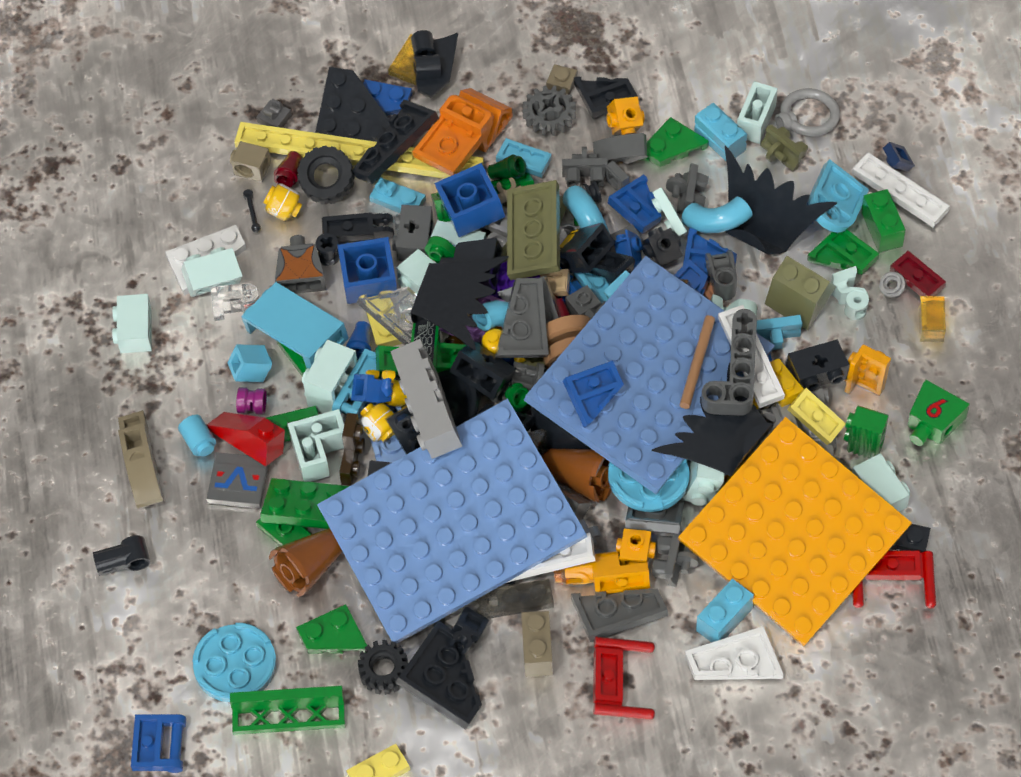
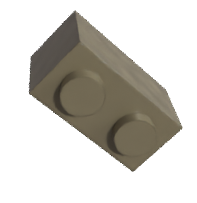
M549 611L521 612L525 677L553 676Z

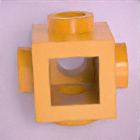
M638 97L614 99L607 106L606 120L608 127L612 130V135L634 134L643 126L645 117L643 110L640 109Z
M624 528L623 537L618 538L616 544V551L620 555V566L645 562L649 565V558H654L656 551V542L651 540V531Z

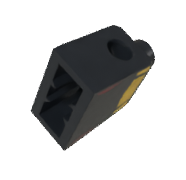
M603 222L573 230L560 244V267L562 269H568L570 273H589L611 249L615 241Z

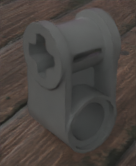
M732 250L716 255L706 253V269L708 276H710L713 294L720 296L723 301L731 300L736 295L737 274Z

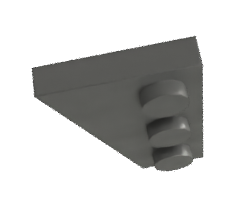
M516 278L513 283L495 358L547 357L549 353L542 278Z
M658 588L624 590L622 594L606 595V592H595L596 595L581 596L580 593L571 594V600L590 642H593L595 637L605 638L668 616L667 607Z

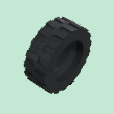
M333 146L315 147L312 151H308L305 157L300 160V166L297 169L298 181L306 196L316 203L320 202L325 205L326 203L334 204L336 201L343 200L346 195L348 196L350 189L354 186L353 181L355 179L352 171L354 168L349 158L343 151L337 150ZM325 163L334 165L338 170L337 181L328 187L320 186L314 180L315 170L318 166Z

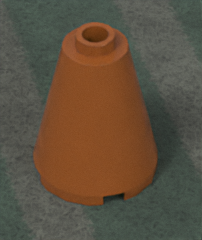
M551 448L542 455V459L553 478L575 492L597 503H600L599 500L605 501L612 491L608 481L610 462L593 449Z
M328 528L276 547L270 552L269 561L274 559L275 565L272 567V571L280 584L288 592L295 590L298 592L296 596L300 597L308 593L343 551L331 529Z

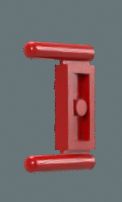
M888 551L865 577V580H920L922 578L924 579L925 606L927 608H934L936 606L932 551H924L922 553L920 551ZM863 580L852 592L853 606L855 608L864 606Z
M595 637L593 715L652 720L655 717V711L651 708L622 706L623 651L652 653L655 650L654 643Z

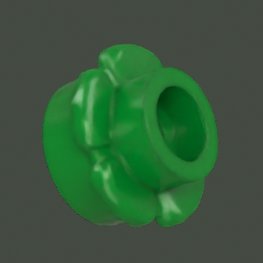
M514 383L506 390L505 397L509 400L512 407L522 408L527 404L524 399L529 391L521 383Z

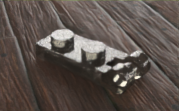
M549 579L498 587L475 600L479 604L477 613L487 619L554 608ZM497 600L498 605L492 606L489 601Z

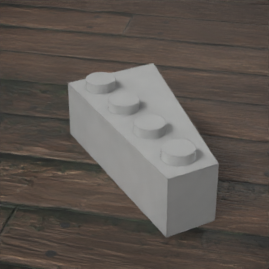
M421 339L390 351L401 379L399 380L400 387L404 395L407 396L405 403L409 412L414 415L410 417L416 432L420 431V434L417 435V440L422 451L427 449L431 458L434 459L462 447L438 373Z

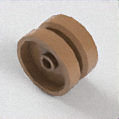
M569 315L557 318L546 324L549 355L543 357V361L547 370L591 320L589 316Z

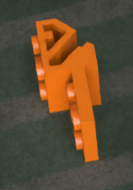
M472 88L460 90L459 96H449L439 109V119L412 151L413 157L450 176L460 172L477 149L483 152L489 149L512 119V108Z

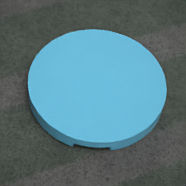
M687 459L681 463L657 494H654L611 462L609 463L608 481L612 492L623 504L638 511L656 512L673 506L684 496L689 484L690 475Z
M236 622L233 625L223 626L218 629L214 628L196 646L193 654L194 675L197 683L206 694L214 699L230 702V693L263 691L269 685L276 670L275 650L268 636L250 624Z

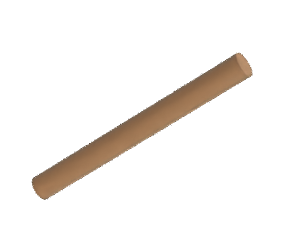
M710 315L705 316L679 404L684 409L690 408L714 326L715 318Z

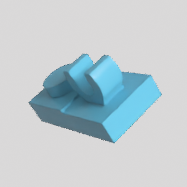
M380 177L369 199L370 202L400 213L401 205L423 206L426 196Z

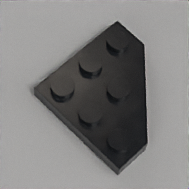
M329 67L315 133L377 142L376 137L380 131L385 132L389 127V118L353 70Z
M438 621L395 683L466 730L482 706L480 696L476 694L473 682L475 679L470 662L466 660L465 654L462 653L464 645L461 642H455L451 647L449 641L455 632Z

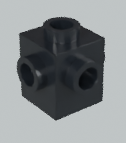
M662 227L656 228L648 232L649 237L642 241L644 244L642 246L644 255L661 267L683 256L680 249V238L676 232L673 233L671 228L664 231Z

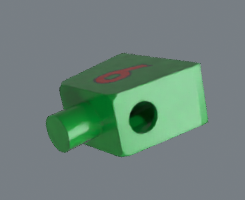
M925 380L909 414L907 425L914 430L909 436L910 440L917 446H923L927 439L936 443H942L967 418L970 404Z

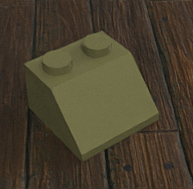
M786 256L772 278L765 305L784 317L800 315L802 328L809 331L836 286L819 274Z

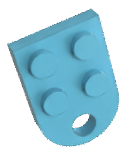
M829 159L823 165L814 184L808 205L820 202H837L835 206L822 214L816 221L829 231L844 232L855 222L862 207L863 195H867L869 189Z

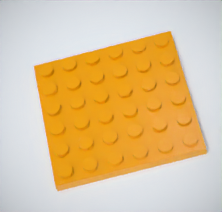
M785 417L678 536V540L728 583L731 579H734L754 594L753 604L804 647L910 527L912 522Z

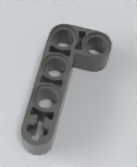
M740 309L733 315L730 380L710 381L702 388L701 404L707 413L740 416L746 415L752 409L757 318L754 312L749 309ZM742 324L747 325V333H741ZM740 347H745L749 349V351L740 352L737 349ZM743 371L746 372L748 375L745 377H740L736 375V373ZM717 395L720 398L718 400H710L707 397ZM744 396L747 400L740 402L735 400V398Z

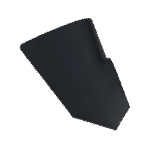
M427 30L417 31L411 36L417 92L432 98L450 82L458 33L433 40L432 33Z

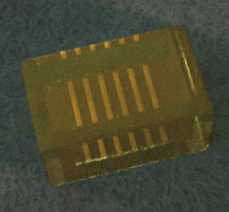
M921 296L919 302L920 342H944L946 332L945 299L939 296Z

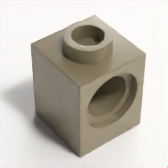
M240 141L237 149L233 150L230 156V164H232L234 175L262 182L271 164L269 149Z

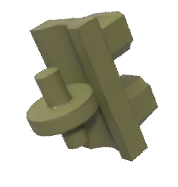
M772 124L767 126L766 135L760 144L762 148L768 151L766 159L769 162H774L778 159L791 171L797 170L801 159L806 155L808 146L802 141L796 143L790 139V132L785 127L777 129Z

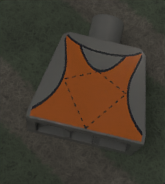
M302 235L292 236L290 238V246L279 248L275 282L295 294L326 291L324 272L316 245L313 243L305 244V237Z

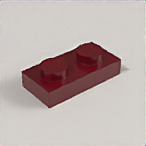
M910 251L905 252L890 265V272L901 274L905 279L906 285L927 302L946 286V281Z

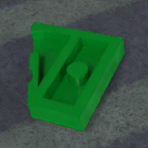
M670 117L647 141L646 159L658 167L670 164L673 160L687 157L691 151L699 148L702 151L709 147V140Z
M845 230L839 233L831 232L808 254L807 261L839 270L856 266L857 274L862 275L879 259L880 253L850 231Z
M346 604L296 627L297 633L308 654H322L324 652L343 654V651H360V653L363 651L365 653L367 644Z

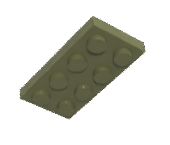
M557 180L507 189V256H509L507 258V276L510 280L560 271V201Z

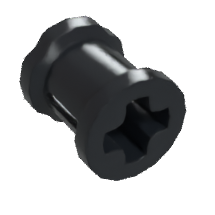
M331 233L321 234L315 243L320 262L325 266L335 265L340 260L337 246L339 242L337 237Z

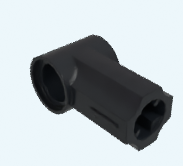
M140 535L125 538L122 540L121 545L93 552L99 576L123 569L139 571L150 565L145 539Z

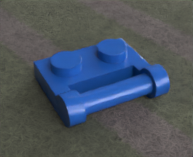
M135 714L131 757L132 771H167L170 773H180L183 771L181 747L183 728L186 727V716L180 714ZM164 727H172L169 759H161Z

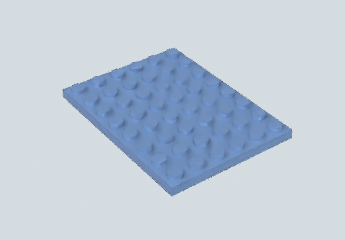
M645 256L526 394L524 401L654 494H657L685 459L651 450L663 445L683 442L675 436V433H694L685 423L683 416L698 415L706 417L700 404L703 386L710 381H727V370L731 359V345L718 319V313L724 312V310ZM710 315L715 318L714 326L690 408L684 409L679 404L705 316ZM756 333L768 356L775 345ZM613 360L624 385L590 425L584 428L562 381L565 377ZM743 371L736 373L740 377H745ZM710 395L707 397L711 400L719 399L717 395Z
M508 399L456 427L462 447L434 459L431 458L427 449L422 451L421 447L317 504L391 641L396 644L587 537L586 532Z

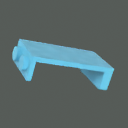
M277 282L265 290L262 296L252 306L247 308L241 316L248 333L251 334L256 328L301 355L306 368L309 369L314 363L317 350L320 347L323 348L327 340L343 345L349 339L342 321Z

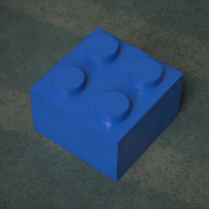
M482 163L434 183L458 237L506 217L501 201Z
M388 237L337 245L347 304L371 301L387 296L389 298L398 296Z

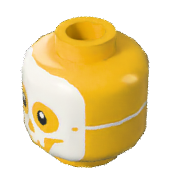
M282 183L276 187L272 185L263 202L266 204V212L282 221H287L290 216L296 217L302 206L298 202L300 199L299 192Z
M370 403L360 412L362 418L359 425H363V431L372 441L378 442L381 440L384 443L394 435L385 418L394 413L385 403H378L375 406Z

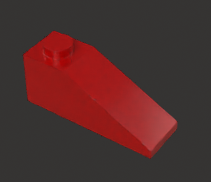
M223 412L206 424L210 432L265 467L283 454L285 430L265 417Z

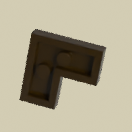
M347 413L342 433L344 452L339 475L341 485L351 486L354 477H358L360 461L357 460L359 454H363L365 448V438H362L363 425H359L358 414Z

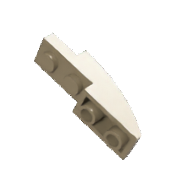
M144 411L119 417L120 430H118L137 509L162 502L163 496L158 469L152 452Z

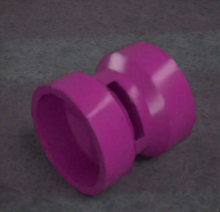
M239 387L236 399L237 413L246 414L250 411L256 415H264L267 404L266 389L257 388L255 391H251L248 388Z

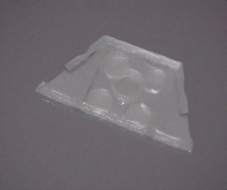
M408 286L398 288L395 291H381L378 296L367 297L365 294L359 297L357 304L404 345L411 343L413 323L410 312L417 293ZM440 331V343H441L442 337H443V336H442V333H443L442 331Z

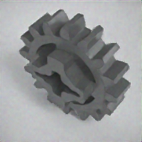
M545 85L543 86V91L535 88L534 96L527 94V101L523 102L522 113L523 119H526V126L533 125V132H537L540 129L544 136L547 131H551L553 136L558 129L562 133L565 132V125L571 127L572 120L576 119V102H573L571 94L566 95V89L564 88L560 91H557L556 86L548 90Z

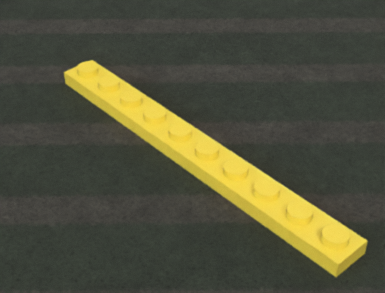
M240 122L234 141L235 148L242 141L268 148L269 153L288 155L289 152L295 151L302 158L315 147L333 146L337 150L343 151L351 164L355 166L367 149L374 147L377 143ZM410 147L387 169L389 171L442 179L450 177V175L414 158L412 153L415 149L414 147ZM471 156L460 172L480 163L484 165V159Z

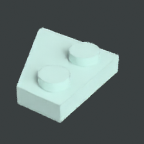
M661 187L652 192L655 198L651 201L658 213L663 211L668 219L664 222L667 229L671 228L673 233L676 232L679 237L688 233L677 211L667 197L668 195Z

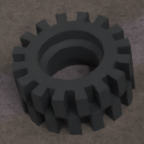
M382 640V645H378V641H374L372 648L368 644L365 647V653L361 651L359 655L360 660H358V670L362 684L366 685L369 691L374 689L375 694L380 695L381 690H384L385 695L390 694L389 689H393L395 693L399 690L398 684L395 682L408 664L406 653H404L401 646L397 648L396 643L393 641L390 645H388L387 640ZM388 659L393 662L394 669L390 674L378 675L373 671L374 664L379 660Z

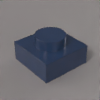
M889 142L883 147L887 156L886 161L892 168L908 172L915 166L904 146Z

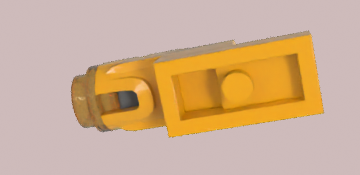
M600 549L594 550L596 561L554 571L555 584L580 585L594 583L595 592H606V594L624 592V590L650 588L648 563H633L620 566L618 551L603 553Z

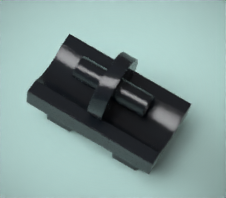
M407 405L395 414L385 418L406 455L420 447L417 440V435L420 434V431L416 432L410 418L414 415L409 412Z

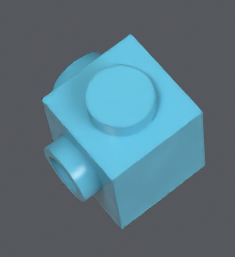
M236 344L227 362L236 382H264L272 368V359L264 345Z

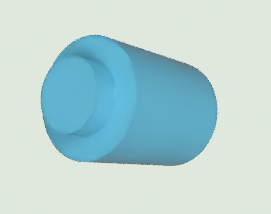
M200 415L189 416L179 424L178 431L193 455L207 456L214 450L216 440Z

